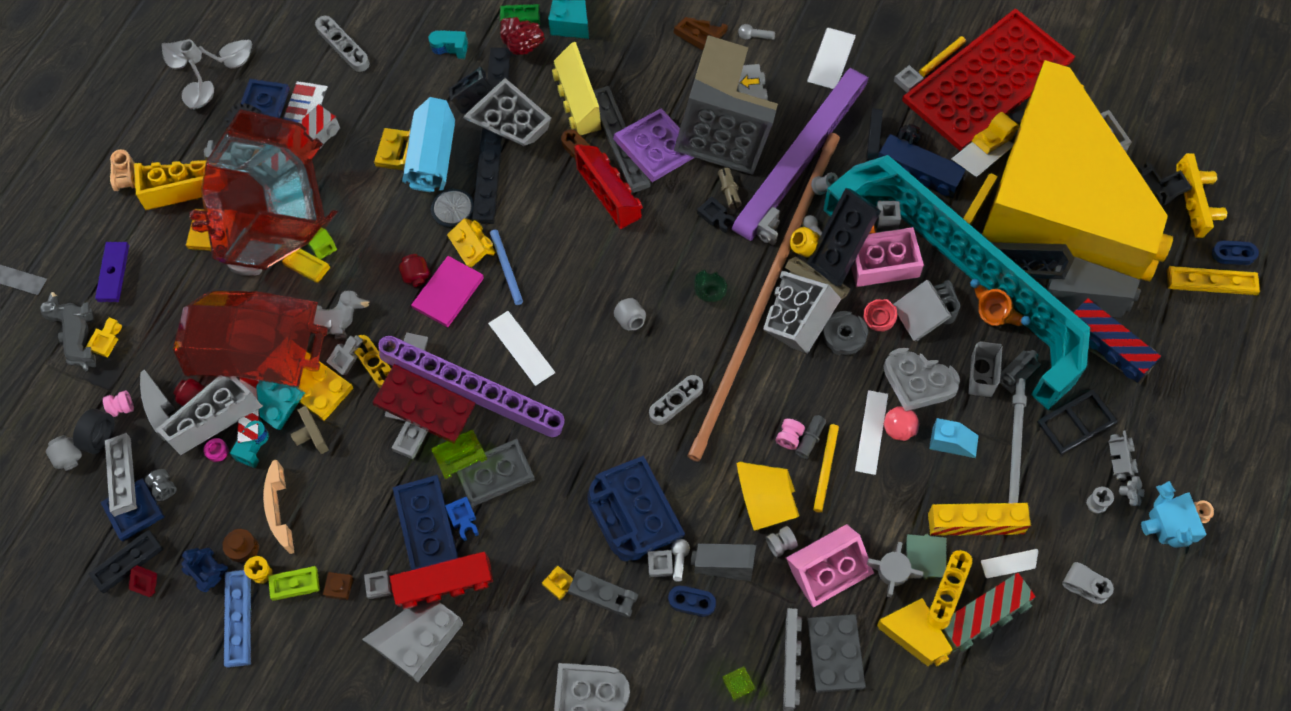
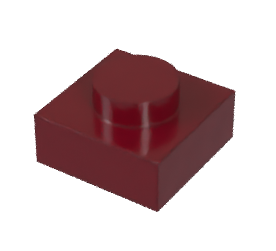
M136 565L131 569L129 590L151 597L155 593L157 573Z

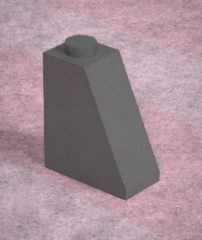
M698 544L697 551H692L691 565H695V573L751 582L756 545Z

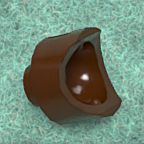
M236 529L228 533L224 538L223 551L234 562H246L250 558L257 556L259 543L249 531Z

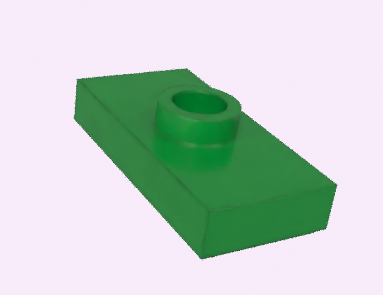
M540 5L500 6V24L503 18L518 17L520 22L528 20L530 23L540 24Z

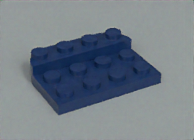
M644 456L603 471L595 476L588 491V505L609 547L620 560H639L642 558V555L684 538L685 533Z

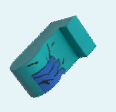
M438 30L429 35V43L435 54L454 53L457 55V58L465 59L468 47L466 32Z
M256 420L249 422L245 428L258 423V439L238 443L237 440L230 452L235 461L252 468H256L259 463L256 454L261 445L265 444L269 438V433L263 423Z

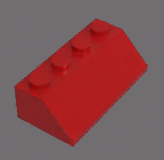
M574 146L577 170L619 229L642 218L641 209L643 207L637 197L634 198L629 185L626 182H622L616 167L612 168L609 164L610 161L606 153H601L597 146Z
M485 552L392 575L390 576L395 604L399 607L403 606V609H409L418 606L417 602L426 600L427 603L441 600V596L450 594L451 597L465 594L464 590L474 587V591L486 589L488 584L493 582L489 557Z

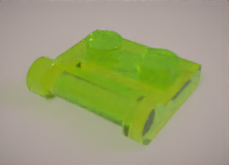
M473 430L460 435L455 444L447 441L431 448L445 479L452 477L451 474L478 461L482 463L487 460Z

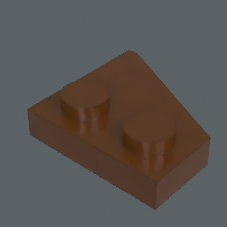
M685 17L674 27L673 33L699 49L704 50L707 36L720 39L727 32L728 25L722 24L721 27L710 25V21Z

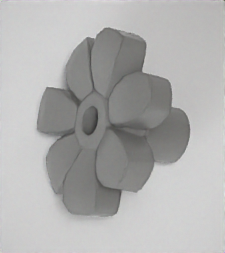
M1133 476L1132 481H1128L1127 486H1120L1119 489L1120 495L1128 496L1131 506L1141 505V497H1144L1145 490L1141 489L1142 482L1140 477Z

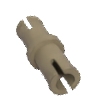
M724 168L726 176H724L721 169L718 171V176L722 184L721 191L726 196L728 207L735 209L733 203L735 201L737 208H739L742 202L737 192L738 185L733 180L730 168Z

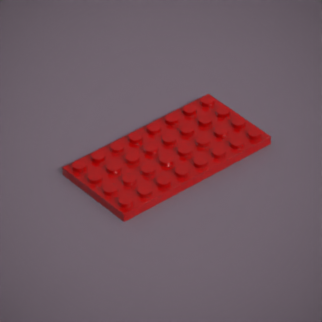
M1015 8L906 93L902 101L961 151L972 142L976 134L989 127L997 114L1004 112L1008 115L1031 96L1044 60L1067 67L1074 61L1075 56Z

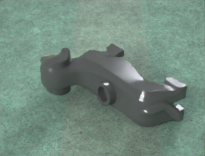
M51 292L48 301L41 304L40 311L46 320L62 322L63 332L58 333L60 345L64 347L66 363L68 365L81 366L85 371H88V366L96 367L95 354L92 355L91 347H86L85 349L89 334V327L86 322L93 321V311L89 303H84L82 307H78L73 303L59 305L58 296Z

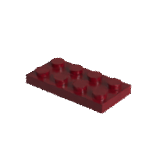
M396 364L391 368L372 402L374 406L453 444L456 443L475 407V402Z

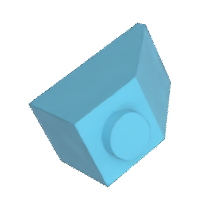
M937 418L932 428L929 449L975 458L979 436L959 422Z

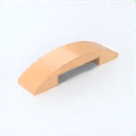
M274 460L266 475L264 509L274 536L288 553L292 554L294 553L292 531L286 524L281 525L277 490L286 489L284 471L278 460Z

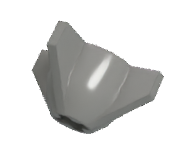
M898 542L895 552L886 554L881 561L869 558L867 562L868 566L878 571L881 580L888 584L887 597H892L894 586L902 585L908 578H922L923 571L911 569L909 559L901 553L902 542Z

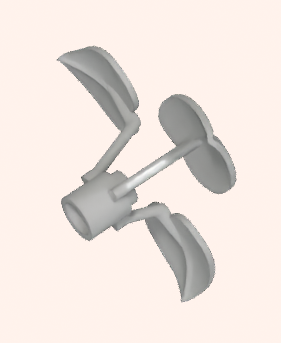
M190 39L174 43H162V53L166 64L172 69H181L189 61L198 79V83H190L183 89L182 100L185 105L190 109L201 108L214 95L215 89L212 82H202V78L195 66V63L201 60L202 53L219 62L224 61L225 66L228 68H237L248 60L252 42L251 40H241L229 43L220 50L219 54L221 57H217L204 50L202 46L197 47Z

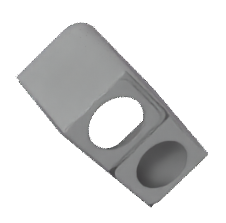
M978 342L971 355L968 394L992 397L1000 382L1002 344ZM980 359L986 360L990 365V369L987 373H979L975 370L974 363ZM981 379L986 381L987 384H980L975 381Z

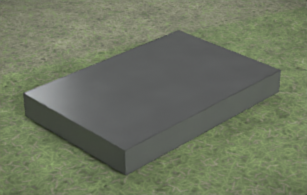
M518 439L454 465L471 507L535 480Z

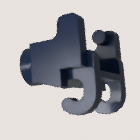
M211 548L186 550L182 554L184 558L181 564L183 566V573L192 576L197 581L196 587L200 591L208 592L210 588L215 587L221 580L220 576L227 572L228 567L225 564H218L212 558L213 551Z

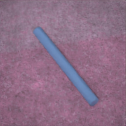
M492 230L490 235L515 305H520L523 303V299L498 230Z

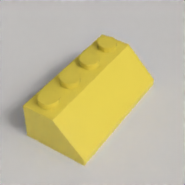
M573 42L554 60L555 69L552 70L554 80L559 81L560 85H557L560 97L565 98V101H563L565 112L571 115L569 117L571 129H575L580 135H585L601 130L600 112L577 44Z

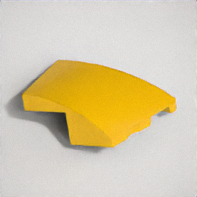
M744 462L737 463L741 488L753 530L799 517L792 495L795 490L788 469Z

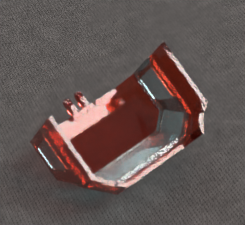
M240 109L206 160L201 186L204 210H193L190 212V219L194 220L191 223L192 230L200 233L208 231L213 259L224 264L266 270L274 263L310 243L328 226L338 213V211L332 210L328 216L324 217L312 162L313 157L323 143L317 138L313 139L306 133L307 129L301 123Z

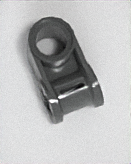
M946 280L943 284L933 287L946 308L952 311L950 312L952 317L944 322V324H951L957 318L960 302L957 299L951 281Z

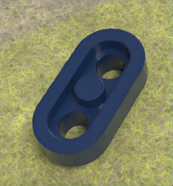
M1219 241L1212 249L1211 254L1213 259L1221 264L1250 265L1258 257L1259 251L1250 242Z
M676 586L669 592V605L676 611L706 617L715 610V597L708 591L686 586ZM682 596L684 597L685 601L683 603H678L676 601V598ZM701 602H707L708 607L701 608L699 604Z

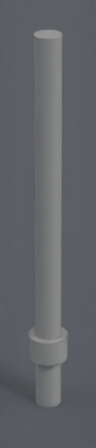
M1022 378L1016 379V391L1012 401L1014 406L1009 503H1018L1023 414L1027 403L1025 379Z

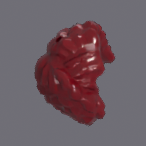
M518 17L503 18L501 20L500 37L513 54H528L545 40L544 33L539 28L538 23H530L528 20L520 22Z

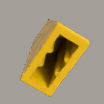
M923 598L880 619L877 624L878 628L925 665L929 666L935 663L936 666H939L949 660L948 656L953 649L942 630L930 625L928 621L930 610Z

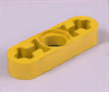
M359 335L363 339L362 344L365 345L368 353L365 354L362 348H358L354 353L358 356V359L377 386L381 388L384 380H382L379 372L382 370L387 377L391 368L381 360L379 351L369 337ZM371 358H378L379 364L375 367L368 366V361Z

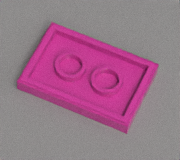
M447 256L411 306L416 311L448 328L482 282L484 276Z

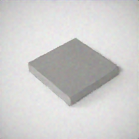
M929 280L924 281L893 304L897 308V315L913 341L916 342L952 317Z

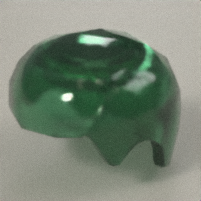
M702 270L696 274L694 289L696 296L700 300L718 302L726 295L728 287L726 280L717 272L709 274L706 270Z

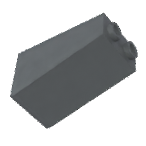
M1074 257L1075 259L1065 280H1048L1046 290L1072 312L1089 298L1111 317L1122 318L1126 311L1130 312L1134 301H1137L1141 289H1138L1140 279ZM1063 265L1056 266L1052 271L1060 272Z

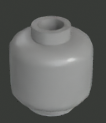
M627 298L617 304L614 310V317L623 329L637 330L643 326L646 312L637 300Z
M63 435L48 443L49 446L46 449V454L54 468H64L65 471H68L78 465L77 461L82 457L80 449L74 446L73 438H66Z

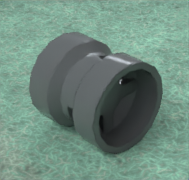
M165 469L155 470L145 478V483L149 488H152V495L156 501L170 498L177 490L174 483L169 481L170 476Z

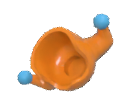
M978 279L971 280V287L975 289L976 297L979 299V314L985 323L991 326H1000L1005 323L1022 326L1031 323L1029 316H1024L1014 309L1012 299L1006 292L1000 289L989 290L981 285Z

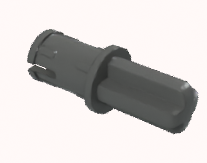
M814 416L807 431L803 432V438L795 451L797 456L803 459L809 458L815 443L819 442V435L826 424V419L822 416Z

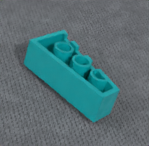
M552 0L548 20L550 35L589 39L585 0Z

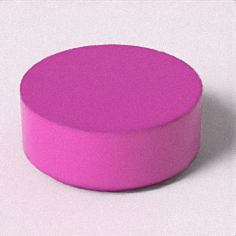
M219 438L209 440L204 446V454L212 462L222 461L229 452L227 444Z

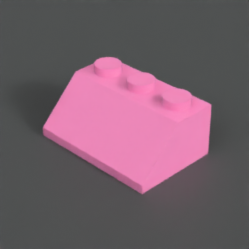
M914 228L868 235L851 267L856 287L920 277L924 264Z
M847 524L786 558L795 580L812 607L821 604L874 574L872 567L867 565L869 558L860 535Z

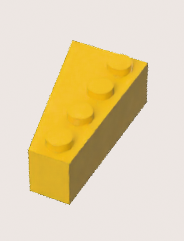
M218 160L191 161L190 164H182L179 161L172 162V165H161L160 162L151 163L150 166L134 163L136 196L145 210L228 191L226 175Z

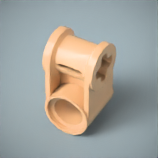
M116 150L110 158V182L113 190L119 191L120 188L126 187L136 188L135 162L127 151Z

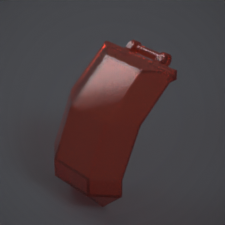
M211 291L183 307L173 351L184 375L187 377L195 375L242 377L296 388L300 385L303 368L319 371L320 363L318 362L324 336L327 335L328 328L314 324L318 302L264 292ZM312 332L315 333V339L310 360H306L305 355L310 333Z

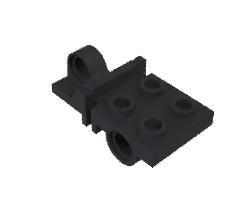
M1148 161L1145 162L1144 168L1141 164L1138 165L1137 170L1160 205L1162 202L1163 205L1171 203L1176 196L1192 188L1181 170L1160 179Z

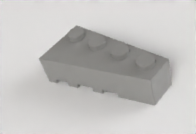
M227 369L156 430L182 455L238 422V419L263 406L253 393Z

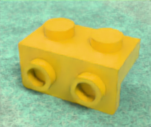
M464 218L447 236L465 264L472 268L486 254L493 256L496 252L492 247V241L482 232V226L475 220L471 221Z

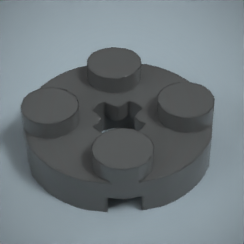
M840 311L834 313L824 326V341L836 355L853 354L865 346L868 335L867 324L860 316L852 315V312ZM842 329L851 332L848 337L841 335Z

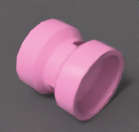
M128 391L119 392L115 397L112 395L103 397L104 409L106 413L111 414L113 417L118 416L122 412L130 413L134 411L133 402Z
M784 419L782 424L783 430L778 433L776 442L784 448L795 450L799 444L798 438L803 435L805 427L796 420Z

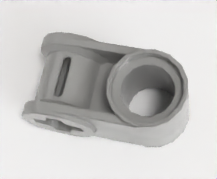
M1078 562L1072 564L1062 582L1066 589L1086 598L1094 604L1105 603L1114 591L1113 584L1109 579ZM1098 587L1103 589L1102 594L1098 593Z

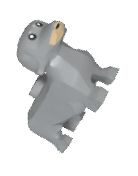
M344 291L340 296L337 306L333 309H322L321 306L310 305L309 309H293L285 312L281 323L277 327V331H279L280 335H283L284 339H297V334L294 331L304 329L319 334H335V339L347 340L345 329L352 323L354 309L366 308L370 302L359 298L358 294L354 291Z

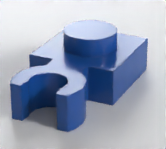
M467 496L445 505L454 528L461 526L460 536L464 541L467 540L465 536L467 530H473L475 536H478L477 527L470 523L476 520Z

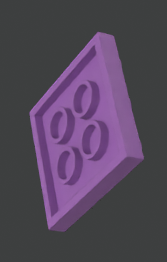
M662 108L620 130L613 137L614 141L652 182L695 158L673 151L680 128Z

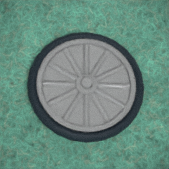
M448 189L435 197L431 206V214L440 225L453 228L464 218L468 220L472 218L474 200L466 191Z

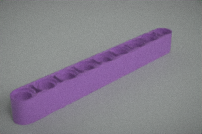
M385 336L379 341V356L385 363L392 366L396 364L484 408L546 436L556 437L562 432L564 416L557 410L393 336ZM387 347L394 348V351L386 352L384 351V349ZM407 356L415 358L413 361L404 360ZM431 365L434 366L435 369L432 371H428L425 369V367ZM454 375L456 378L454 380H447L445 376ZM474 384L476 388L470 390L466 388V385ZM488 393H494L495 395H497V397L495 399H489L486 395ZM509 402H513L517 404L518 407L509 408L506 404ZM533 411L536 412L538 416L536 418L529 417L527 413ZM556 421L559 426L551 427L548 422Z

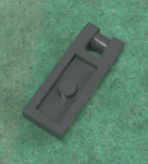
M578 569L567 592L627 618H630L632 604L638 598V594L633 591L625 590ZM617 597L624 599L622 605L615 603Z

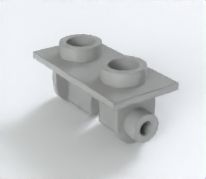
M1123 431L1124 437L1115 434L1111 435L1108 441L1111 457H1121V459L1112 460L1114 477H1117V481L1126 480V476H1131L1132 478L1134 473H1138L1136 459L1132 460L1131 452L1135 451L1133 439L1128 438L1126 431Z

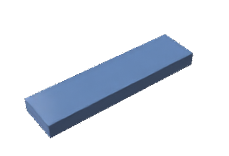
M244 570L225 572L224 666L226 668L251 665V579L246 576Z

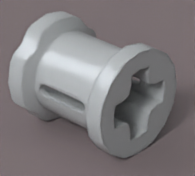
M831 172L825 175V177H814L811 183L812 190L817 195L825 194L827 188L838 180V176Z
M1098 487L1088 497L1086 504L1092 513H1103L1113 503L1114 495L1110 489Z

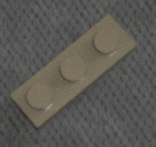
M797 257L788 260L785 266L786 269L790 270L791 274L828 284L839 295L841 300L850 291V288L843 284L835 286Z

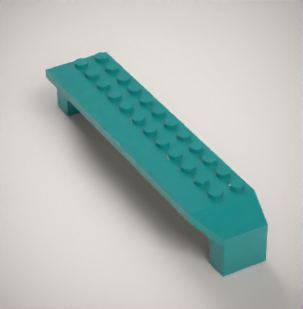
M889 155L855 165L827 188L823 211L830 217L845 188L852 189L874 206H877L878 201H899L901 218L971 279H978L980 284L989 290L1000 289L1007 293L1012 299L1014 309L1024 316H1029L1031 319V323L1025 326L1050 347L1051 369L1041 377L1031 394L1047 410L1077 383L1087 367L1090 327Z

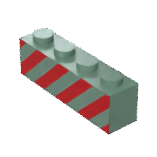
M1016 573L953 614L949 626L941 629L953 649L952 652L958 649L961 652L967 650L974 644L972 640L978 636L984 639L993 632L992 627L998 623L1002 627L1013 619L1012 614L1017 611L1020 614L1026 612L1032 607L1031 602L1036 596L1020 574Z

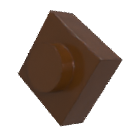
M328 572L323 596L326 598L348 600L353 576Z

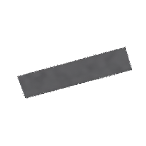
M0 265V284L39 295L47 281L46 278Z

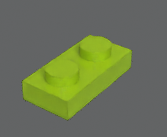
M316 566L268 576L270 599L272 601L320 591L318 569Z

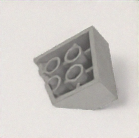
M506 78L463 116L464 119L523 146L535 142L548 130L551 121L549 115Z
M781 271L780 278L782 281L780 287H776V300L774 305L770 306L763 330L789 347L808 354L841 298L828 284Z
M426 600L417 602L418 606L405 609L362 640L416 682H419L463 625L459 616L438 601L427 603Z

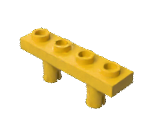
M1186 153L1176 164V171L1181 170L1192 187L1191 190L1184 193L1186 209L1189 212L1195 238H1203L1214 227L1212 220L1224 221L1226 219L1227 210L1225 207L1213 208L1208 206L1203 184H1214L1217 180L1216 172L1199 171L1195 155Z

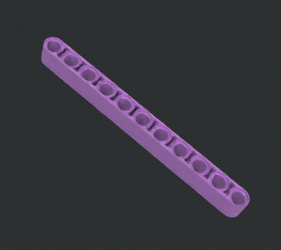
M852 68L847 70L737 217L732 226V231L749 241L753 240L757 235L759 222L772 207L776 208L822 147L828 134L833 132L864 90L869 77Z

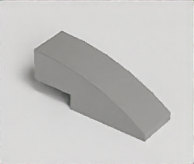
M143 370L140 375V389L144 410L155 432L165 441V438L156 429L170 418L168 414L174 411L175 408L150 375Z

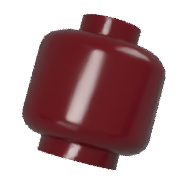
M410 254L403 257L402 262L399 264V271L403 282L412 284L413 287L424 285L425 280L430 275L425 258L418 256V254Z
M192 378L186 381L182 380L173 393L176 403L184 406L206 386Z

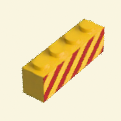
M1028 503L933 504L928 512L930 536L1025 534L1031 526Z

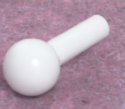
M678 539L671 546V551L675 555L674 581H682L684 557L690 551L689 543L684 539Z

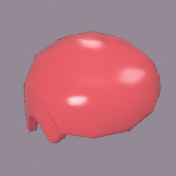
M876 299L868 303L864 309V321L872 330L884 332L891 329L896 323L897 308L888 299Z
M900 406L891 409L886 414L883 423L886 433L891 438L901 441H907L912 436H916L920 425L914 411H905Z

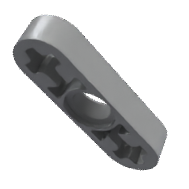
M690 375L656 401L649 409L651 422L655 425L667 423L699 397L703 392L702 379L696 375ZM690 383H691L692 385L697 384V390H695L694 388H691V389L687 392V396H688V397H686L685 392L689 389V384H690ZM678 395L683 401L679 405H674L670 402V398ZM655 411H663V417L659 415L655 417Z

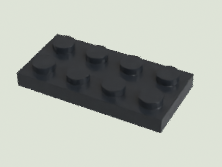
M845 188L817 242L816 250L810 255L807 264L835 286H841L881 210L852 189Z

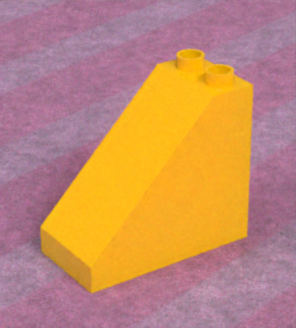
M1044 60L1026 106L982 235L990 242L1066 244L1074 257L1150 282L1159 261H1165L1172 245L1173 236L1163 233L1168 215L1071 68Z

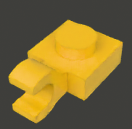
M109 317L102 331L99 329L95 330L86 347H91L92 352L108 358L118 341V338L114 335L120 332L122 325L118 324L117 320Z

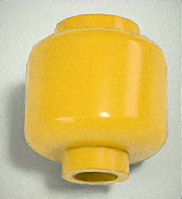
M800 227L793 232L790 238L791 249L795 253L809 258L816 250L820 235L807 227Z

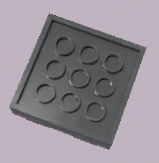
M707 36L673 151L753 175L772 127L778 104L737 92L748 47Z

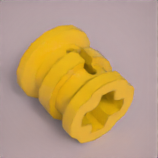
M260 556L250 558L244 566L246 576L258 584L266 583L269 580L268 576L273 573L267 561Z

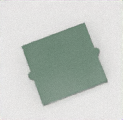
M907 534L906 557L911 563V569L923 571L922 577L925 580L928 578H943L946 570V538L932 537L928 534H925V536Z

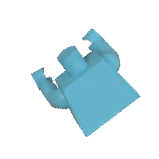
M1170 481L1156 487L1160 495L1154 502V508L1149 512L1151 520L1142 521L1141 523L1145 535L1156 533L1161 544H1169L1174 548L1189 546L1193 542H1199L1207 535L1190 493L1173 498L1175 489Z

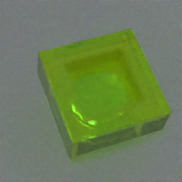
M744 666L722 677L733 701L755 690V686Z

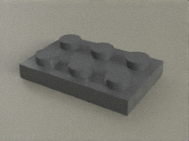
M856 614L808 618L807 625L815 693L865 689Z

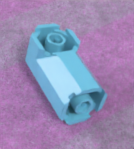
M429 97L414 111L402 182L405 184L406 181L410 182L409 187L412 189L434 192L435 188L439 187V190H444L455 126V118L446 100Z

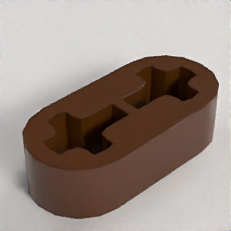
M566 130L562 133V146L576 161L574 146L590 145L575 130ZM567 139H571V140L574 139L575 144H573V142L570 141V140L567 141Z

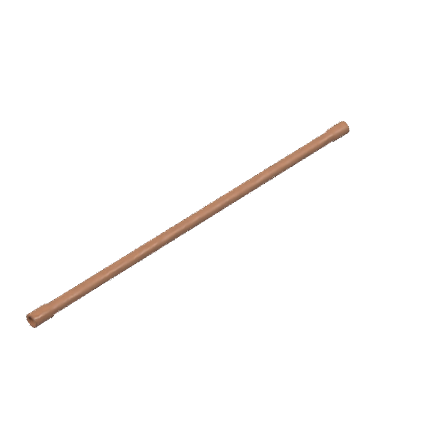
M829 133L818 162L701 429L687 455L693 461L699 462L702 458L709 436L791 250L790 238L793 232L801 227L815 195L811 186L814 177L823 176L831 155L837 147L840 137L835 133Z

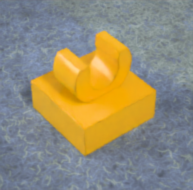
M557 566L542 582V585L556 598L561 600L568 592L573 578Z

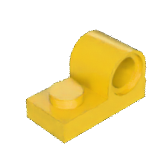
M1000 112L994 117L987 129L974 136L972 142L988 154L1012 140L1019 125L1004 112Z

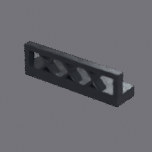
M991 242L1015 264H1025L1021 269L1032 278L1065 280L1075 259L1066 244ZM1039 264L1045 265L1036 271L1031 270ZM1063 265L1060 272L1051 271L1056 266Z

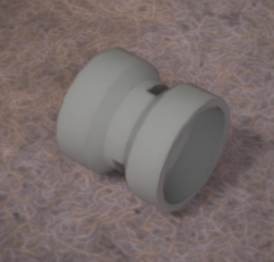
M788 526L780 529V532L777 534L772 533L766 536L767 544L776 558L783 555L784 551L788 549L793 550L798 547L797 540Z

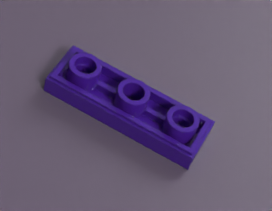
M106 242L95 296L97 302H119L129 251V244L127 242Z

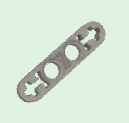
M321 16L316 20L315 26L318 33L355 71L362 72L369 67L366 53L332 18ZM341 35L339 40H332L333 36ZM346 47L353 48L350 52H343Z

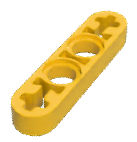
M955 551L950 557L928 615V621L934 628L945 629L951 622L972 565V557L965 551ZM959 560L963 561L961 569L956 568ZM954 576L960 580V583H951L948 577ZM941 595H950L953 601L946 602L941 598ZM940 608L945 610L942 619L937 618Z

